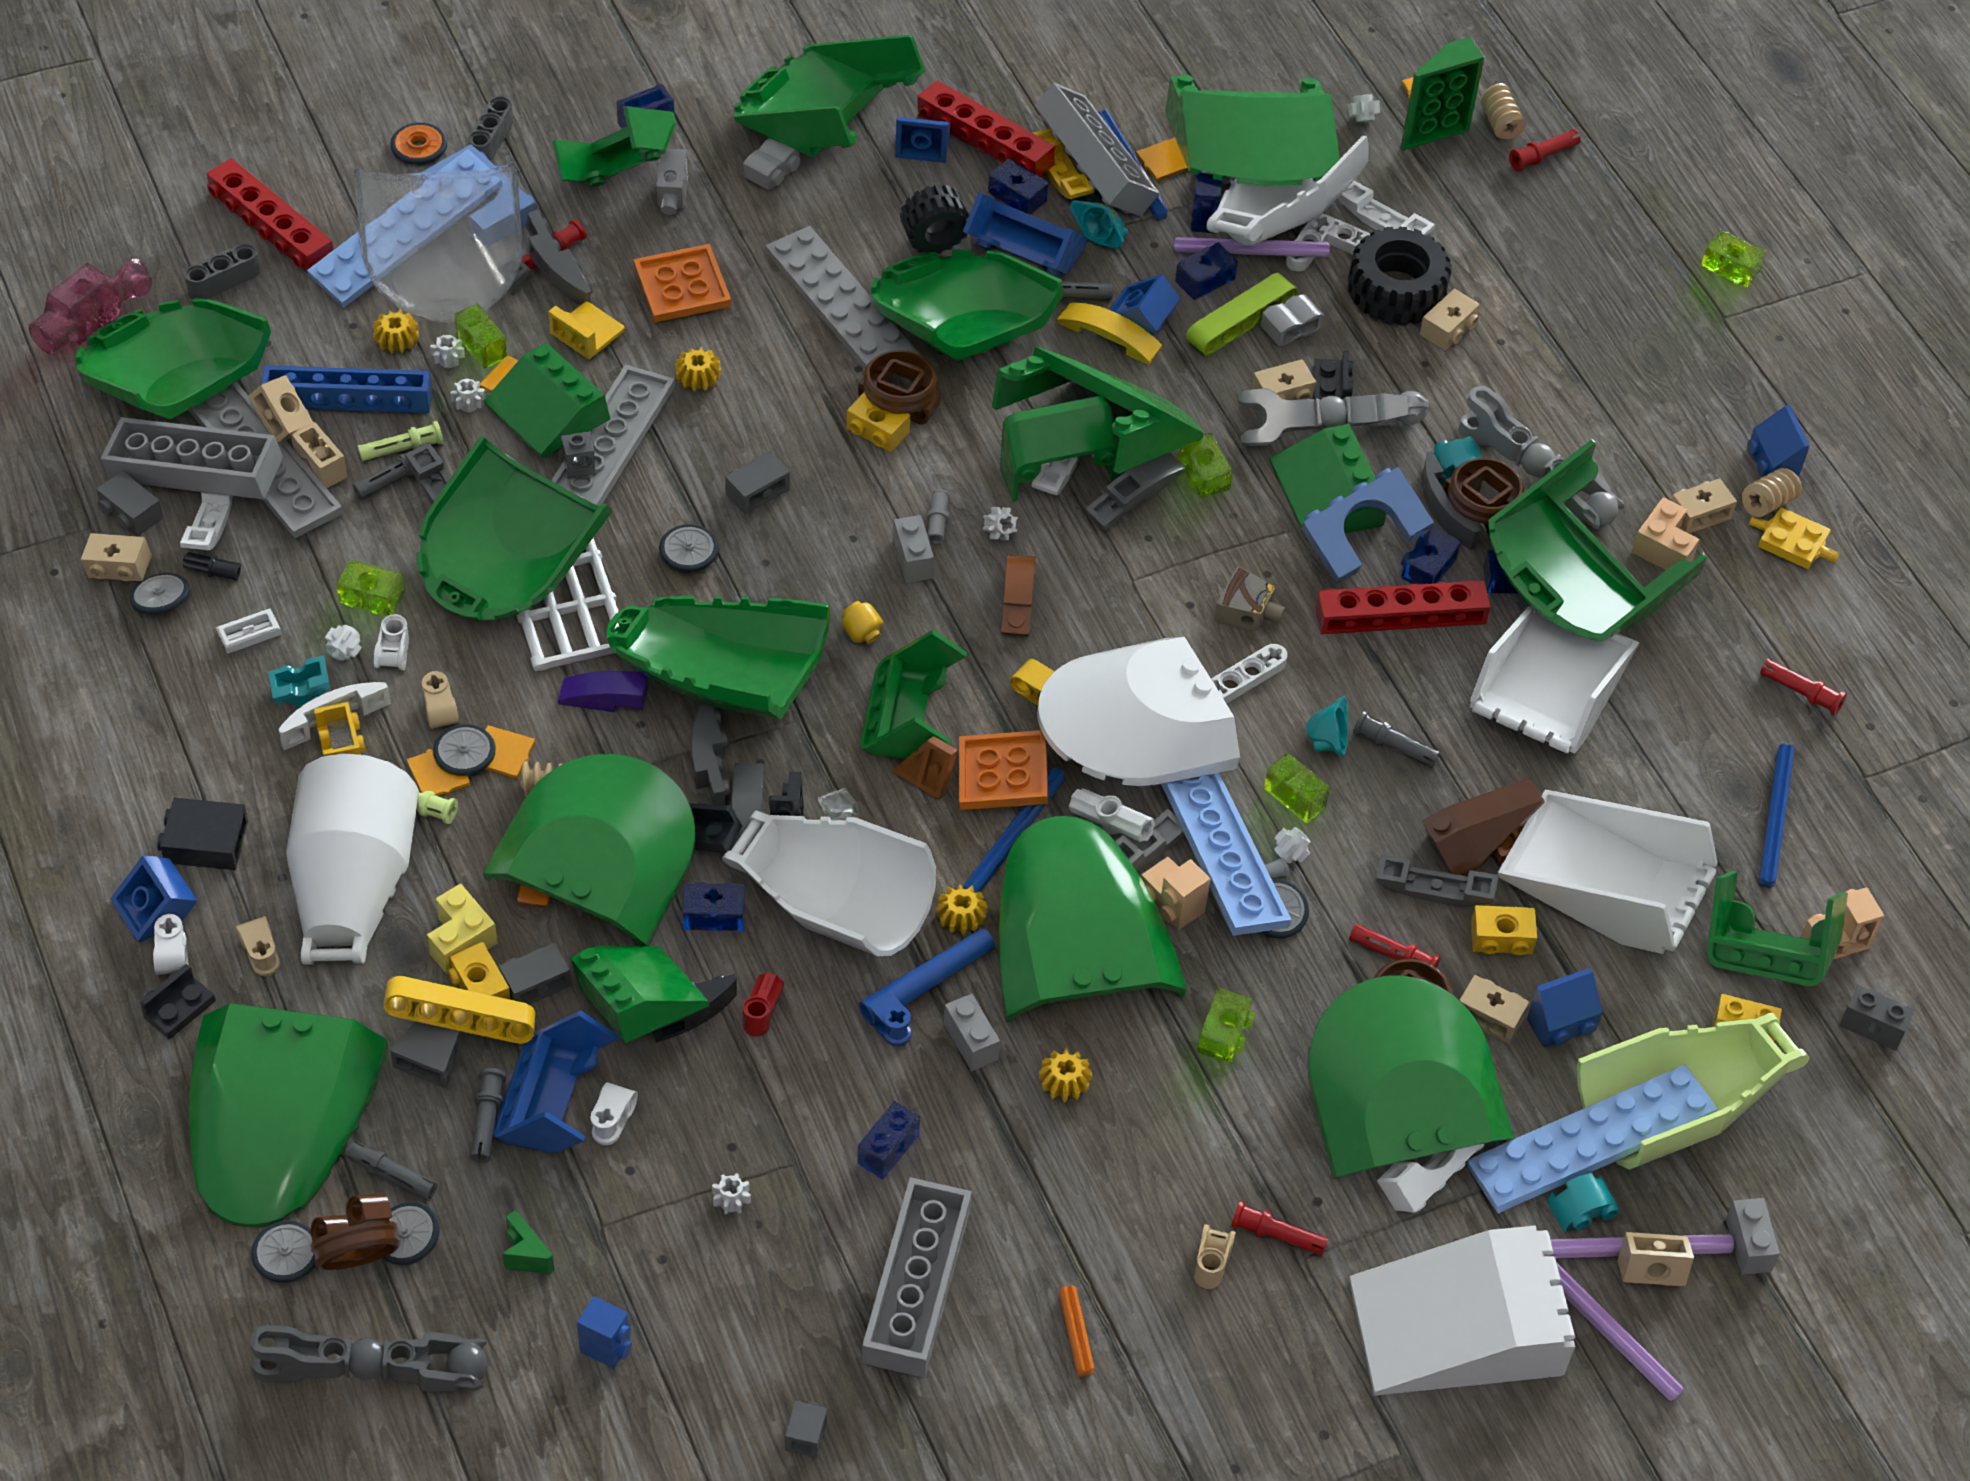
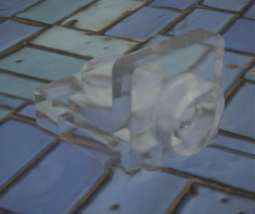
M846 788L818 797L820 808L831 820H846L847 817L860 819L858 804Z

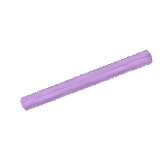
M1176 237L1174 240L1175 252L1328 257L1330 254V244L1328 242L1264 240L1255 245H1245L1237 242L1235 239Z
M1730 1234L1682 1235L1688 1236L1693 1254L1732 1253L1734 1249V1239ZM1624 1237L1550 1239L1554 1251L1551 1256L1555 1258L1619 1256Z
M1557 1263L1561 1283L1558 1285L1563 1287L1565 1298L1668 1400L1673 1401L1679 1397L1683 1391V1386Z

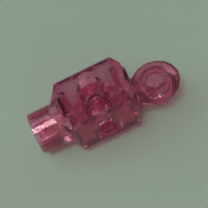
M139 258L127 261L114 278H111L89 263L83 265L48 293L44 313L28 326L29 333L39 348L50 355H55L71 341L78 345L84 343L89 336L119 315L122 303L128 298H142L150 291L152 278L149 277V271L145 262Z

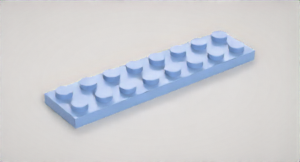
M467 149L307 270L308 276L342 308H345L504 186L503 180Z
M1214 773L1162 783L1165 794L1201 869L1211 878L1210 888L1232 935L1289 928L1291 918L1220 774Z
M1686 1064L1472 1157L1467 1160V1168L1498 1214L1566 1184L1567 1181L1591 1173L1640 1150L1642 1140L1717 1112L1718 1108Z

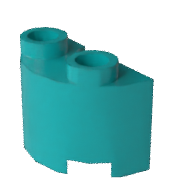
M1471 436L1450 442L1440 441L1433 447V454L1444 471L1441 485H1445L1446 480L1452 476L1454 470L1463 462L1484 458L1480 447Z
M324 655L305 660L304 665L297 669H294L292 666H282L268 671L273 700L279 705H282V702L294 704L295 708L299 709L314 698L323 695L326 690L329 691L330 685Z
M1592 1173L1567 1181L1566 1185L1568 1188L1557 1195L1552 1193L1547 1199V1203L1563 1232L1574 1228L1575 1230H1582L1592 1223L1591 1219L1594 1217L1610 1220L1620 1212L1619 1206L1602 1176L1600 1175L1598 1178H1595Z

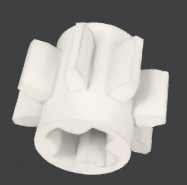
M1372 94L1354 96V103L1348 104L1349 117L1355 116L1357 123L1374 121V114L1380 113L1379 100L1374 101Z
M451 335L437 337V345H430L434 364L439 363L444 368L458 366L459 358H465L461 339L456 340Z
M466 378L458 383H454L455 391H451L450 394L451 402H456L457 410L461 409L469 413L477 408H482L481 400H485V389H480L479 381L475 382L472 379Z
M991 507L992 513L983 516L985 526L982 529L991 533L990 539L998 540V538L1009 540L1008 534L1017 532L1015 527L1018 517H1013L1010 514L1011 508L1003 507L1000 509V507Z
M338 625L336 629L331 628L325 636V639L328 641L326 644L327 652L330 656L340 661L348 660L350 657L355 658L362 648L358 645L361 641L359 633L348 625H343L342 627Z
M1296 827L1288 831L1283 828L1274 837L1278 844L1274 850L1289 864L1293 860H1298L1302 863L1310 854L1307 846L1311 841Z
M737 1173L734 1176L721 1175L720 1184L712 1185V1194L715 1195L713 1197L714 1207L720 1205L724 1210V1214L736 1211L741 1213L743 1203L750 1204L751 1195L748 1193L750 1190L749 1181L742 1183Z

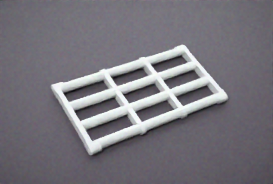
M594 538L585 548L586 553H582L565 575L573 601L557 604L552 591L543 599L546 607L531 611L527 609L517 615L518 622L522 624L532 655L530 660L534 671H542L615 653L609 644L600 645L588 610L589 608L605 605L610 620L619 612L616 605V595L611 591L601 561L602 554L601 551L597 550ZM586 563L591 564L601 595L584 598L574 566ZM577 611L589 648L572 652L561 615ZM550 618L561 654L544 658L533 621Z

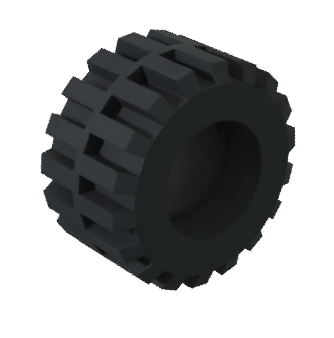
M936 184L933 187H924L923 190L914 192L912 197H908L907 203L901 207L900 219L912 247L914 249L917 248V251L921 253L936 251L938 254L944 250L948 251L954 245L960 244L961 239L966 238L968 235L963 232L969 213L960 193L954 187L950 188L949 185L941 187L940 184Z

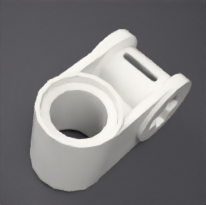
M393 614L386 616L381 622L378 642L374 650L375 668H380L381 666L398 667L399 670H405L409 634L407 622L401 615Z
M174 914L161 916L154 926L155 948L153 950V960L156 975L171 974L181 969L184 965H188L187 939L183 932L181 919Z
M608 1082L604 1084L590 1116L591 1124L593 1125L592 1136L596 1143L611 1145L619 1139L628 1118L635 1109L638 1096L637 1091Z

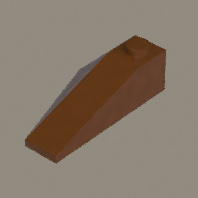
M1527 778L1448 806L1422 820L1428 838L1450 874L1465 876L1469 874V870L1475 871L1482 867L1488 861L1487 857L1498 846L1501 847L1507 841L1506 838L1517 827H1521L1545 801L1531 778Z

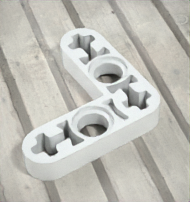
M1322 214L1309 221L1295 241L1313 240L1315 242H1328L1334 247L1353 254L1360 240L1367 235L1370 236V233L1329 215ZM1347 234L1351 238L1341 239L1338 235ZM1286 256V265L1293 271H1303L1308 268L1315 257L1302 256L1298 258L1299 256Z

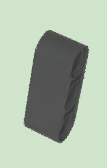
M505 96L493 97L488 102L468 137L469 145H473L479 152L482 151L490 162L513 125L512 104L509 98Z
M243 243L188 267L185 271V280L189 297L192 299H207L256 277L260 271L256 248L251 244Z

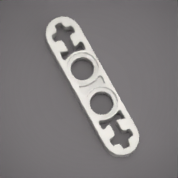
M1278 644L1267 645L1211 678L1227 704L1282 671L1286 666L1287 651ZM1248 667L1257 668L1260 671V673L1257 675H1249L1248 673H1246L1245 669ZM1232 680L1238 686L1236 688H1227L1223 685V682Z

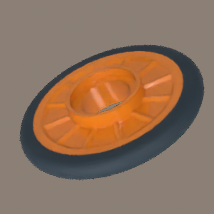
M423 122L411 123L401 127L394 133L390 146L393 154L401 161L409 164H426L437 160L443 155L447 148V137L435 125ZM416 141L425 142V144L421 146L413 145V143Z

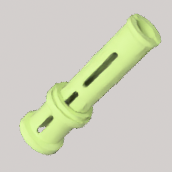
M434 421L432 425L418 429L411 427L408 433L358 445V451L361 461L365 462L366 460L412 448L414 450L422 443H430L431 445L438 443L443 445L444 442L438 421Z
M432 791L419 792L416 810L421 816L436 817L442 819L445 824L452 823L458 809L457 799L450 798L448 800L435 796V793Z

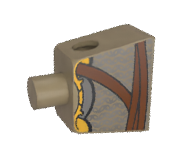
M1237 566L1216 604L1214 621L1257 631L1262 626L1265 618L1281 623L1286 607L1273 603L1276 590L1274 585Z

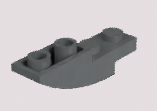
M538 210L528 212L526 228L531 237L528 239L527 252L534 264L546 279L568 298L580 305L585 301L590 302V296L593 293L592 285L589 279H584L578 258H574L569 249L561 251L558 241L556 239L553 240L550 235V227L547 220L541 218Z
M1167 453L1129 469L1106 486V492L1085 508L1086 514L1105 531L1141 501L1144 503L1148 502L1184 473L1186 467L1171 453Z
M701 703L692 732V766L696 789L708 787L713 805H726L725 796L730 795L727 778L722 779L720 772H723V747H728L725 730L719 729L718 724H721L719 708H713V706Z

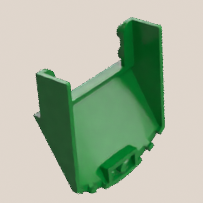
M913 35L810 44L802 48L804 54L795 59L789 55L784 58L785 64L778 69H776V66H772L756 78L740 95L741 103L735 104L736 112L733 115L737 123L808 156L814 157L821 149L825 150L834 146L848 148L854 145L857 136L855 131L848 130L847 123L883 88L892 87L900 82H903L904 86L913 85L926 70Z
M1181 74L1179 76H1170L1165 114L1190 173L1199 175L1200 170L1213 173V179L1221 181L1222 175L1238 178L1237 183L1248 185H1302L1303 179L1313 178V181L1316 183L1340 160L1331 94L1324 93L1319 81L1309 77L1303 78L1302 82H1300L1299 90L1301 93L1198 90L1195 87L1192 76Z
M1035 346L1033 356L1011 363L997 371L992 408L995 410L1073 381L1132 411L1133 415L1117 417L1112 424V433L1120 437L1114 472L1118 474L1203 439L1204 433L1194 419L1165 398L1130 382Z
M1591 439L1488 520V527L1497 560L1506 577L1523 599L1541 615L1559 627L1578 636L1603 642L1657 612L1663 603L1701 574L1707 556L1702 553L1692 562L1688 560L1677 561L1646 587H1643L1564 505L1597 477L1598 465L1592 459L1596 442Z

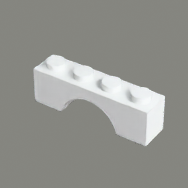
M1485 1144L1435 1154L1423 1166L1416 1162L1394 1163L1377 1182L1395 1211L1417 1212L1426 1205V1201L1435 1192L1441 1190L1446 1185V1181L1455 1172L1465 1166V1161L1473 1153L1481 1150Z

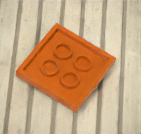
M710 244L633 259L634 269L654 323L731 307V297Z
M1041 730L959 736L960 810L1048 804L1047 740Z

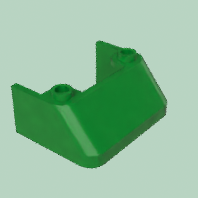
M627 106L623 108L627 127L592 143L553 140L552 143L560 180L589 183L591 187L601 186L605 184V180L642 163L661 159V155L666 152L676 125L674 113Z
M1096 396L1016 412L1005 418L1002 427L1000 472L1012 502L1018 501L1019 483L1033 481L1041 471V464L1092 454L1095 464L1106 467L1111 481L1117 478L1118 473L1114 472L1118 441L1117 436L1111 431L1114 420L1111 407L1106 398Z
M931 630L882 659L874 673L860 747L871 755L907 759L933 736L949 745V738L923 722L928 695L936 690H940L944 686L947 679V668L966 658L967 652L935 630Z
M1730 871L1716 877L1707 945V957L1712 965L1722 969L1805 986H1814L1825 979L1842 939L1848 893L1841 892L1827 899L1825 919L1818 921L1812 927L1810 939L1754 929L1755 914L1753 909L1746 903L1734 901L1738 872Z

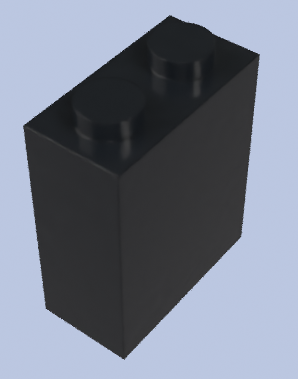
M174 797L171 809H166L165 831L160 833L158 837L157 848L158 851L162 852L163 858H170L172 863L176 865L236 870L248 825L245 804Z

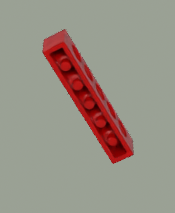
M935 81L917 96L918 116L924 120L949 122L952 135L1017 170L1022 175L1036 181L1055 165V145L940 81Z
M232 158L206 173L208 179L207 189L210 195L222 201L230 212H235L240 216L243 222L258 231L264 240H269L275 245L278 252L287 255L296 267L302 268L308 273L307 270L333 251V243L330 238Z
M1464 581L1318 591L1315 609L1320 633L1323 635L1483 625L1487 623L1491 606L1484 581Z

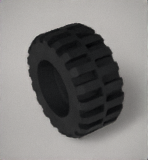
M1392 226L1384 228V231L1379 229L1370 233V236L1367 235L1360 240V243L1356 245L1353 251L1348 276V291L1351 294L1352 300L1356 305L1359 304V309L1365 314L1368 312L1370 317L1377 321L1381 319L1384 320V323L1391 325L1392 322L1399 323V325H1407L1408 322L1413 324L1420 323L1423 317L1447 295L1452 266L1448 253L1444 252V247L1439 242L1435 243L1434 237L1429 234L1423 235L1417 229L1413 231L1402 226L1399 229H1393ZM1384 272H1404L1416 279L1397 280L1385 275Z

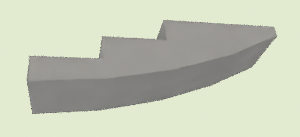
M1169 809L1154 820L1153 834L1147 842L1136 841L1126 837L1124 834L1116 840V843L1125 853L1136 871L1148 865L1185 836L1176 815Z

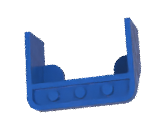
M978 192L963 232L977 238L976 244L988 249L991 248V245H994L1046 266L1045 272L1059 278L1062 273L1068 274L1084 251L1089 240L1070 228L1068 230L999 203Z
M581 1010L535 1031L532 1040L524 1043L494 1127V1137L507 1144L552 1154L583 1142L585 1135L562 1121L577 1076L586 1071H591L597 1064L599 1048L617 1041L619 1035Z

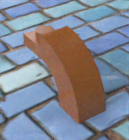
M1008 554L1001 634L1029 636L1036 556Z

